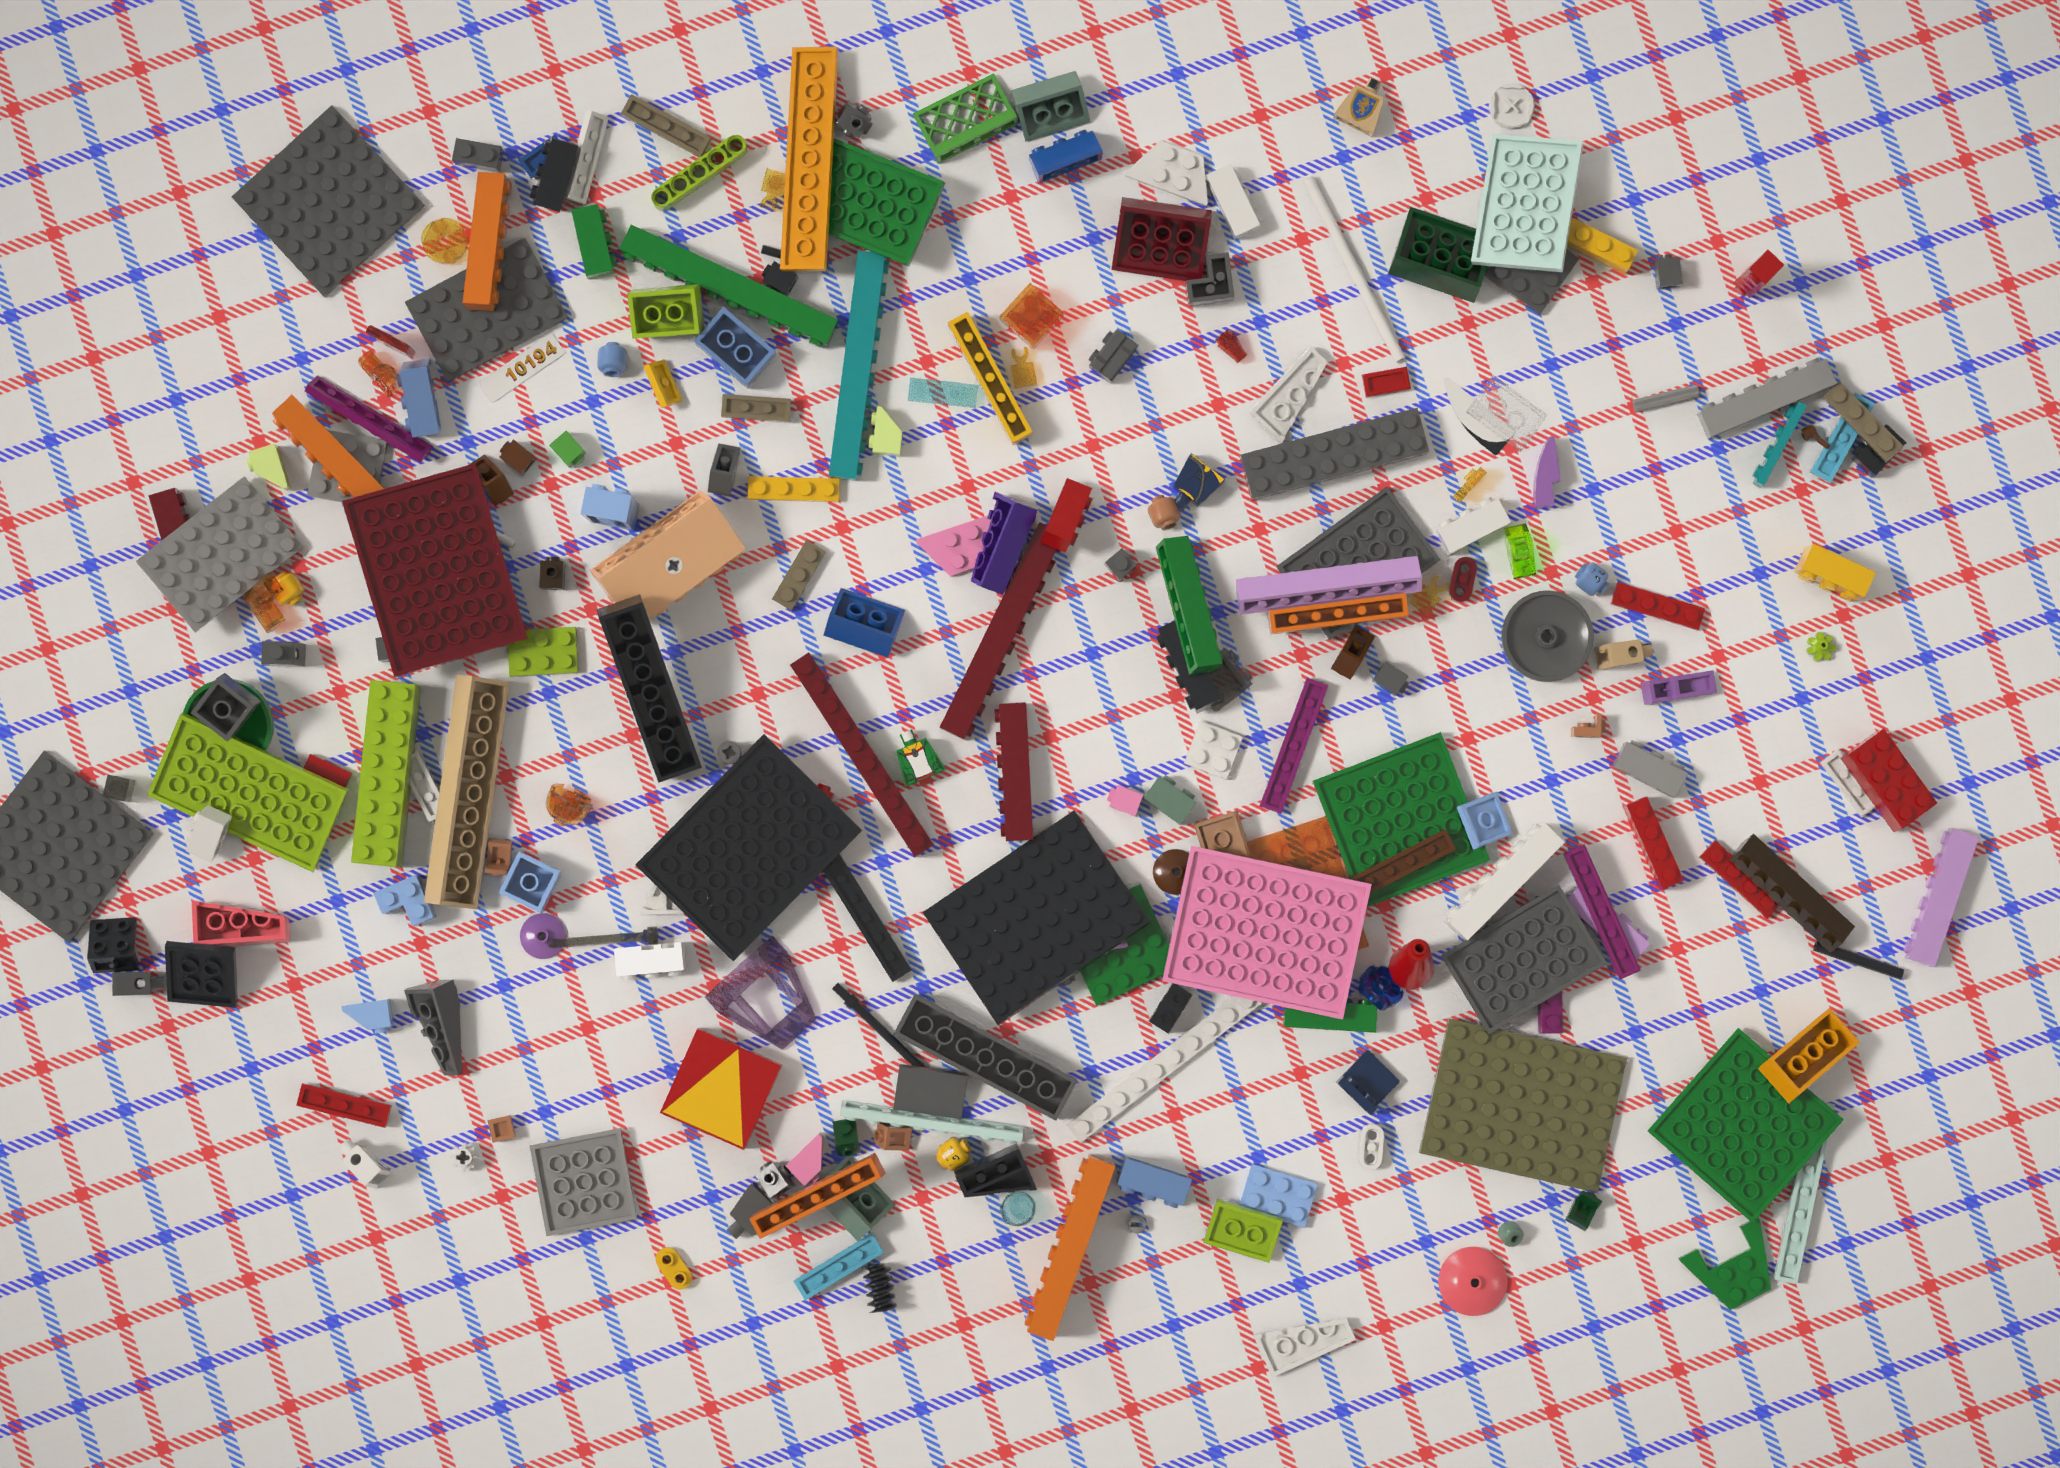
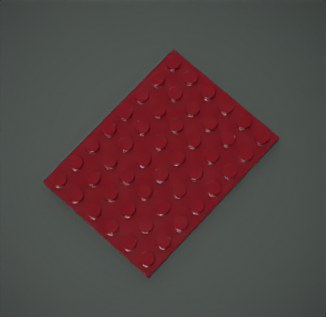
M476 463L342 501L394 678L528 639Z

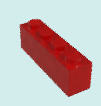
M1767 249L1733 282L1736 285L1735 289L1744 297L1746 295L1749 298L1752 297L1775 276L1784 264Z
M1642 797L1622 806L1658 889L1664 890L1684 881L1648 797Z

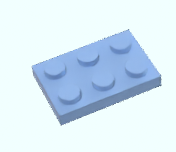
M1251 1164L1239 1205L1283 1218V1222L1305 1228L1318 1184Z

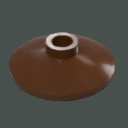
M1171 849L1163 852L1156 859L1153 866V878L1162 891L1172 895L1181 894L1189 856L1188 852L1180 849ZM1174 867L1180 869L1178 876H1173L1171 873Z

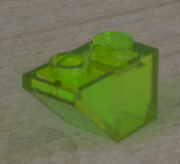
M1526 523L1504 528L1505 545L1513 578L1518 579L1536 575L1533 540Z

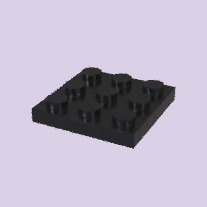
M166 941L167 1002L236 1008L238 1003L236 947Z

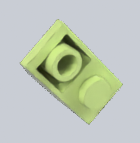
M877 406V411L872 412L871 425L875 426L874 435L870 434L869 448H873V454L900 457L902 431L885 410Z

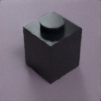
M775 261L772 265L768 264L762 273L765 285L786 296L790 294L799 278L798 274L792 271H781L780 264Z

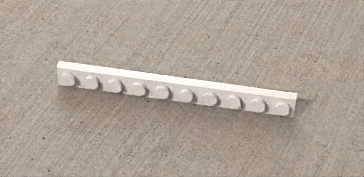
M1235 996L1231 997L1066 1124L1080 1143L1262 1003Z

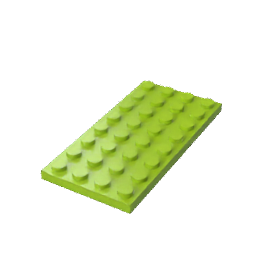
M182 712L179 715L147 796L192 817L196 815L197 811H202L207 805L212 806L232 816L227 833L314 872L349 789L237 737L226 741L200 720Z

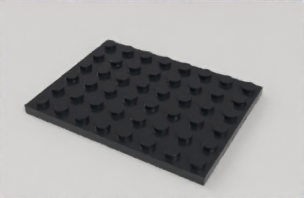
M763 734L635 865L734 962L863 830L782 750Z
M1075 810L1033 837V840H1029L922 912L998 1026L1151 923Z

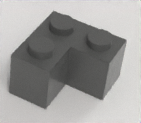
M1229 252L1206 255L1207 278L1186 280L1185 287L1188 307L1231 302L1235 298Z

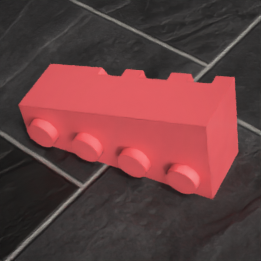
M192 900L193 943L232 947L290 942V921L283 915Z

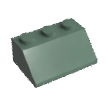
M1076 71L1011 90L1025 142L1091 122L1083 88Z
M846 1156L824 1178L855 1163V1161L850 1156ZM873 1182L825 1207L859 1241L896 1204Z

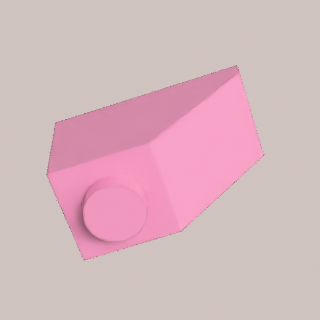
M819 1133L786 1165L804 1186L808 1182L810 1185L814 1184L821 1177L818 1172L822 1169L823 1136Z

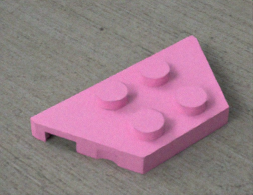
M987 515L916 539V542L951 577L974 569L978 553L983 552L984 547L981 541L983 533L988 531L991 520L987 519Z

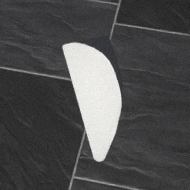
M1445 378L1444 384L1448 399L1457 418L1482 446L1492 454L1497 455L1514 435L1515 431L1450 378Z

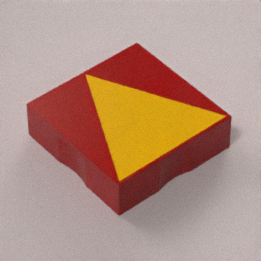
M697 1028L660 1113L745 1150L759 1120V1115L766 1099L770 1095L782 1068V1064L753 1051L745 1050L701 1028Z

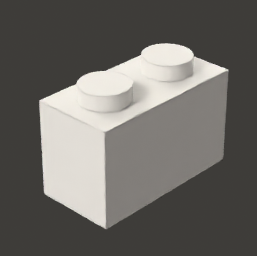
M209 805L202 811H197L193 819L195 824L194 830L191 829L186 839V842L189 843L186 852L211 863L221 850L232 816Z

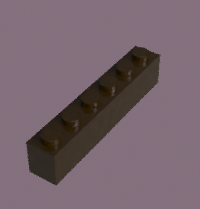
M1754 833L1744 840L1729 858L1739 870L1750 878L1755 885L1762 889L1830 953L1843 944L1855 926Z

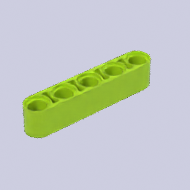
M740 135L728 137L657 187L651 195L655 208L660 211L672 208L744 157L747 153L745 139ZM734 142H740L743 144V147L740 151L734 152L730 149L731 145ZM722 155L724 161L720 165H715L712 163L713 157ZM697 168L705 169V175L701 178H696L693 176L694 171ZM677 182H686V188L683 191H677L675 189ZM660 194H666L668 201L664 204H658L656 202L657 197Z

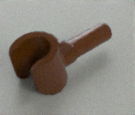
M1808 425L1801 429V435L1806 442L1813 438L1825 449H1829L1830 444L1818 435L1813 425Z

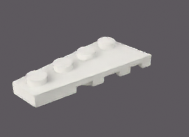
M1312 346L1298 358L1248 412L1280 444L1283 443L1288 430L1292 427L1297 414L1328 363Z

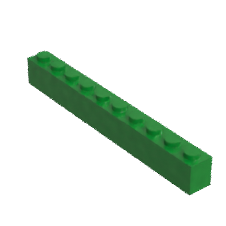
M630 225L620 246V251L624 254L623 258L634 263L637 259L644 263L643 267L653 272H656L657 269L663 271L666 278L675 282L677 279L686 282L685 285L700 284V289L706 291V296L717 301L719 298L726 300V305L736 310L741 307L747 310V315L759 320L760 317L768 320L767 324L777 329H780L781 326L787 328L790 335L799 339L801 336L810 339V344L821 348L822 345L828 347L839 321L834 317L634 225Z

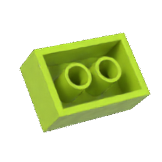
M700 284L632 289L627 293L632 339L700 334L705 329Z

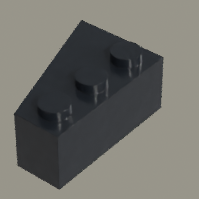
M1017 1143L954 1171L965 1198L994 1195V1193L1037 1190Z

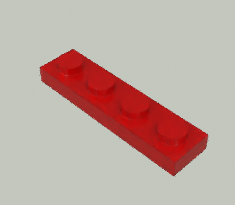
M1620 582L1616 583L1610 603L1620 608L1696 631L1700 628L1705 608Z
M1714 840L1699 858L1760 914L1768 919L1779 905L1729 860L1732 855Z
M305 1083L301 1084L296 1104L299 1107L383 1128L387 1127L392 1105Z

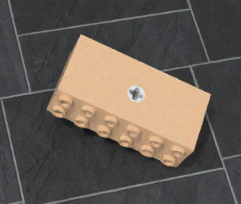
M700 490L589 571L612 604L640 594L650 619L656 614L661 615L672 602L682 600L687 595L686 592L693 587H700L704 584L705 578L722 571L723 565L730 560L735 561L740 558L746 548L711 497Z

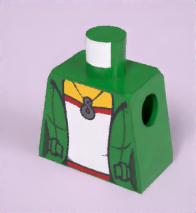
M912 729L900 734L905 747L897 750V755L906 787L946 770L926 738L917 741Z

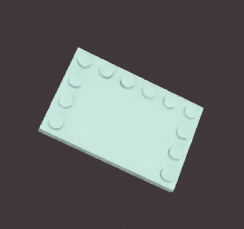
M1492 134L1471 259L1472 265L1563 272L1584 145L1583 141Z

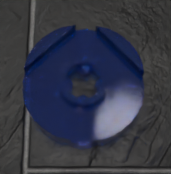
M1371 965L1362 973L1358 991L1379 1010L1385 1011L1388 1008L1394 1007L1402 999L1404 992L1392 980L1389 968L1385 966L1378 968L1374 967L1375 965Z

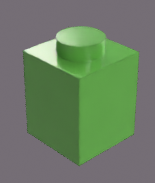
M564 431L549 445L569 468L572 465L577 467L585 459L584 455L586 452L567 431Z

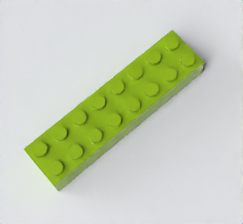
M370 680L351 863L402 868L411 789L409 783L412 774V754L415 750L421 693L420 685Z

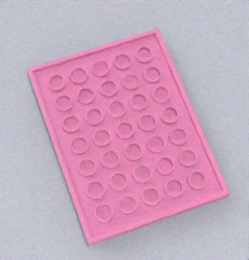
M1191 846L1162 981L1343 1019L1372 884Z

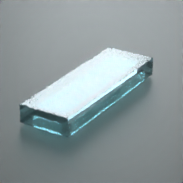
M910 377L908 401L976 408L978 385Z

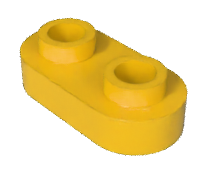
M671 1247L662 1248L656 1255L657 1266L673 1288L678 1290L687 1288L692 1282L691 1271L675 1249ZM665 1255L671 1257V1262L668 1264L663 1261V1256ZM678 1274H682L684 1276L683 1282H678L676 1280V1276Z

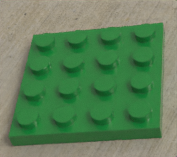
M1141 884L1128 890L1151 923L1123 941L1127 942V948L1110 950L1080 970L1096 1006L1164 974L1169 944Z

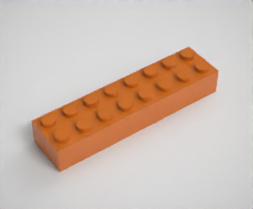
M1090 1154L1087 1159H1082L1078 1170L1082 1173L1080 1180L1075 1179L1071 1189V1194L1074 1195L1072 1202L1067 1201L1063 1216H1066L1064 1224L1059 1223L1056 1231L1057 1245L1051 1246L1047 1257L1051 1262L1049 1267L1044 1266L1040 1281L1043 1282L1041 1289L1036 1288L1032 1299L1035 1307L1033 1311L1028 1310L1024 1322L1028 1333L1054 1341L1111 1181L1115 1163Z

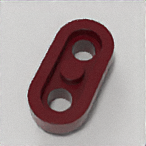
M1470 557L1459 558L1453 567L1449 585V596L1456 602H1464L1472 594L1477 564ZM1462 565L1468 566L1469 571L1467 573L1461 571ZM1457 587L1464 589L1463 595L1456 593Z

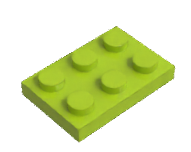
M576 627L526 630L527 640L508 645L510 677L579 673Z
M1217 1198L1203 1243L1270 1263L1283 1218Z

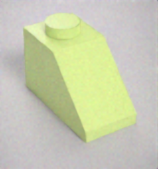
M272 444L248 452L250 458L247 459V463L251 472L254 471L258 476L287 491L291 490L279 446Z

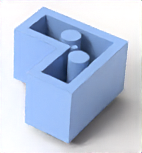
M419 875L411 876L373 893L382 914H387L404 907L412 926L420 925L437 917L432 904L424 903L425 887Z

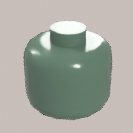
M1507 1221L1499 1227L1498 1236L1506 1246L1514 1247L1521 1243L1524 1232L1516 1222Z

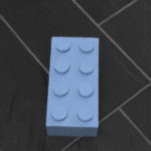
M592 484V488L586 487L581 515L591 523L634 531L640 504L628 490L615 488V492H612L606 486Z

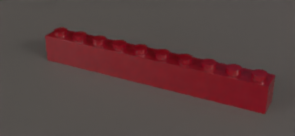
M1041 522L1038 523L939 727L962 740H965L966 736H972L976 727L972 723L976 715L981 717L986 707L983 701L986 695L991 696L996 686L992 682L996 674L1001 676L1006 666L1003 660L1006 654L1011 655L1016 645L1012 641L1016 633L1021 635L1026 622H1023L1025 614H1031L1036 604L1032 600L1036 592L1041 594L1046 583L1042 579L1046 572L1051 573L1056 561L1052 560L1056 551L1061 552L1040 543L1047 525Z
M808 652L790 664L914 857L934 846L811 654Z

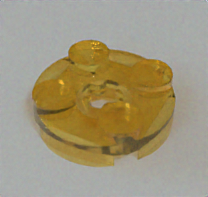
M440 218L430 222L423 230L421 237L426 255L432 261L439 264H454L464 255L468 246V237L463 227L457 221L450 218ZM448 235L450 244L441 247L439 238H444Z

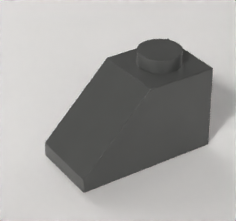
M718 443L710 469L709 493L730 497L735 481L741 451L740 447Z

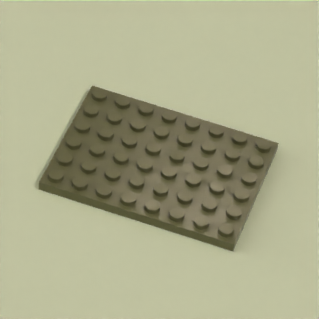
M1448 1018L1419 1153L1598 1193L1627 1058L1499 1029L1488 1034L1484 1026Z

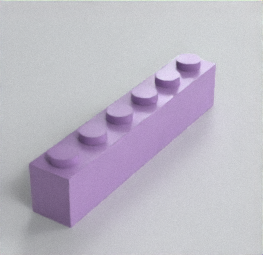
M1949 828L1947 832L1944 831L1940 840V844H1942L1941 851L1935 855L1933 866H1935L1933 875L1930 874L1926 881L1925 887L1928 888L1926 896H1922L1918 905L1920 913L1918 918L1913 920L1911 931H1913L1911 940L1908 939L1904 946L1906 959L1929 967H1936L1979 837L1954 828Z

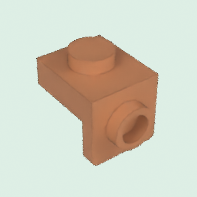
M489 839L485 873H490L494 876L508 874L511 866L512 841Z

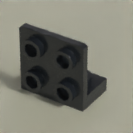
M135 917L90 921L87 960L93 973L139 970V961L135 953L137 925Z

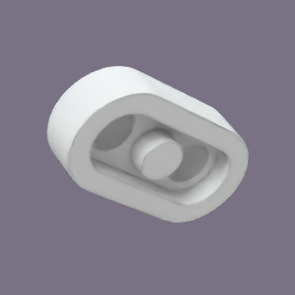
M1376 1124L1364 1126L1360 1134L1358 1159L1360 1165L1367 1170L1377 1169L1382 1163L1384 1132ZM1375 1131L1376 1137L1372 1140L1369 1139L1368 1133ZM1368 1154H1373L1374 1160L1372 1162L1366 1161Z

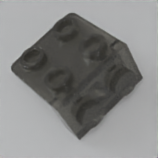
M1226 648L1221 650L1223 664L1215 671L1209 672L1222 703L1211 707L1215 712L1221 710L1253 685L1250 681L1253 679L1252 675L1246 668L1241 669L1236 663L1239 661L1236 654L1232 650L1227 651Z

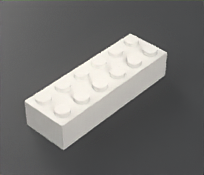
M1546 823L1533 824L1525 832L1527 837L1523 841L1517 840L1509 848L1511 853L1507 857H1500L1493 864L1495 869L1491 873H1485L1477 881L1479 885L1476 889H1469L1461 897L1463 902L1459 906L1453 905L1444 914L1447 917L1444 922L1462 940L1468 941L1565 843Z

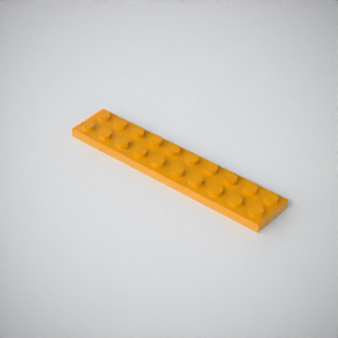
M792 47L780 259L781 271H827L839 52L837 47Z

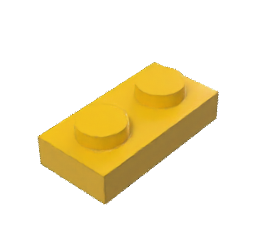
M665 359L648 363L643 367L661 408L683 401Z

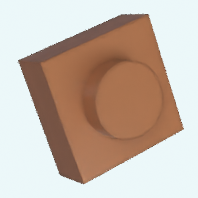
M511 1115L487 1120L492 1143L516 1137Z

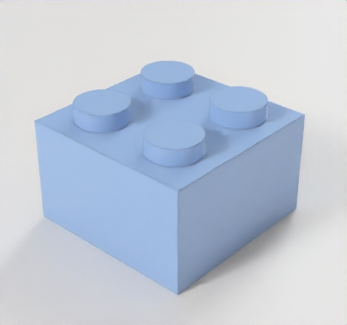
M518 852L499 893L539 913H543L563 871L523 852Z

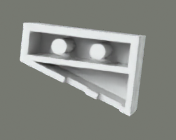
M685 942L614 949L616 976H622V980L636 979V974H645V978L659 977V972H668V976L682 975V970H687Z

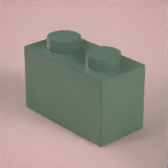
M1167 775L1164 778L1159 776L1143 799L1181 825L1197 803L1193 800L1195 795L1185 788L1180 791L1175 787L1176 782Z

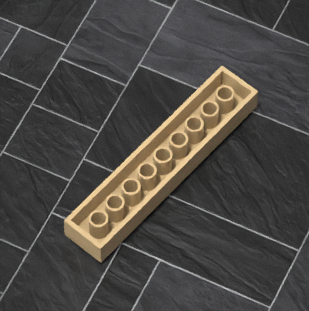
M456 675L424 903L477 910L510 682Z

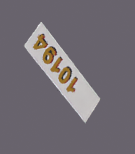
M551 332L478 383L493 403L566 352Z

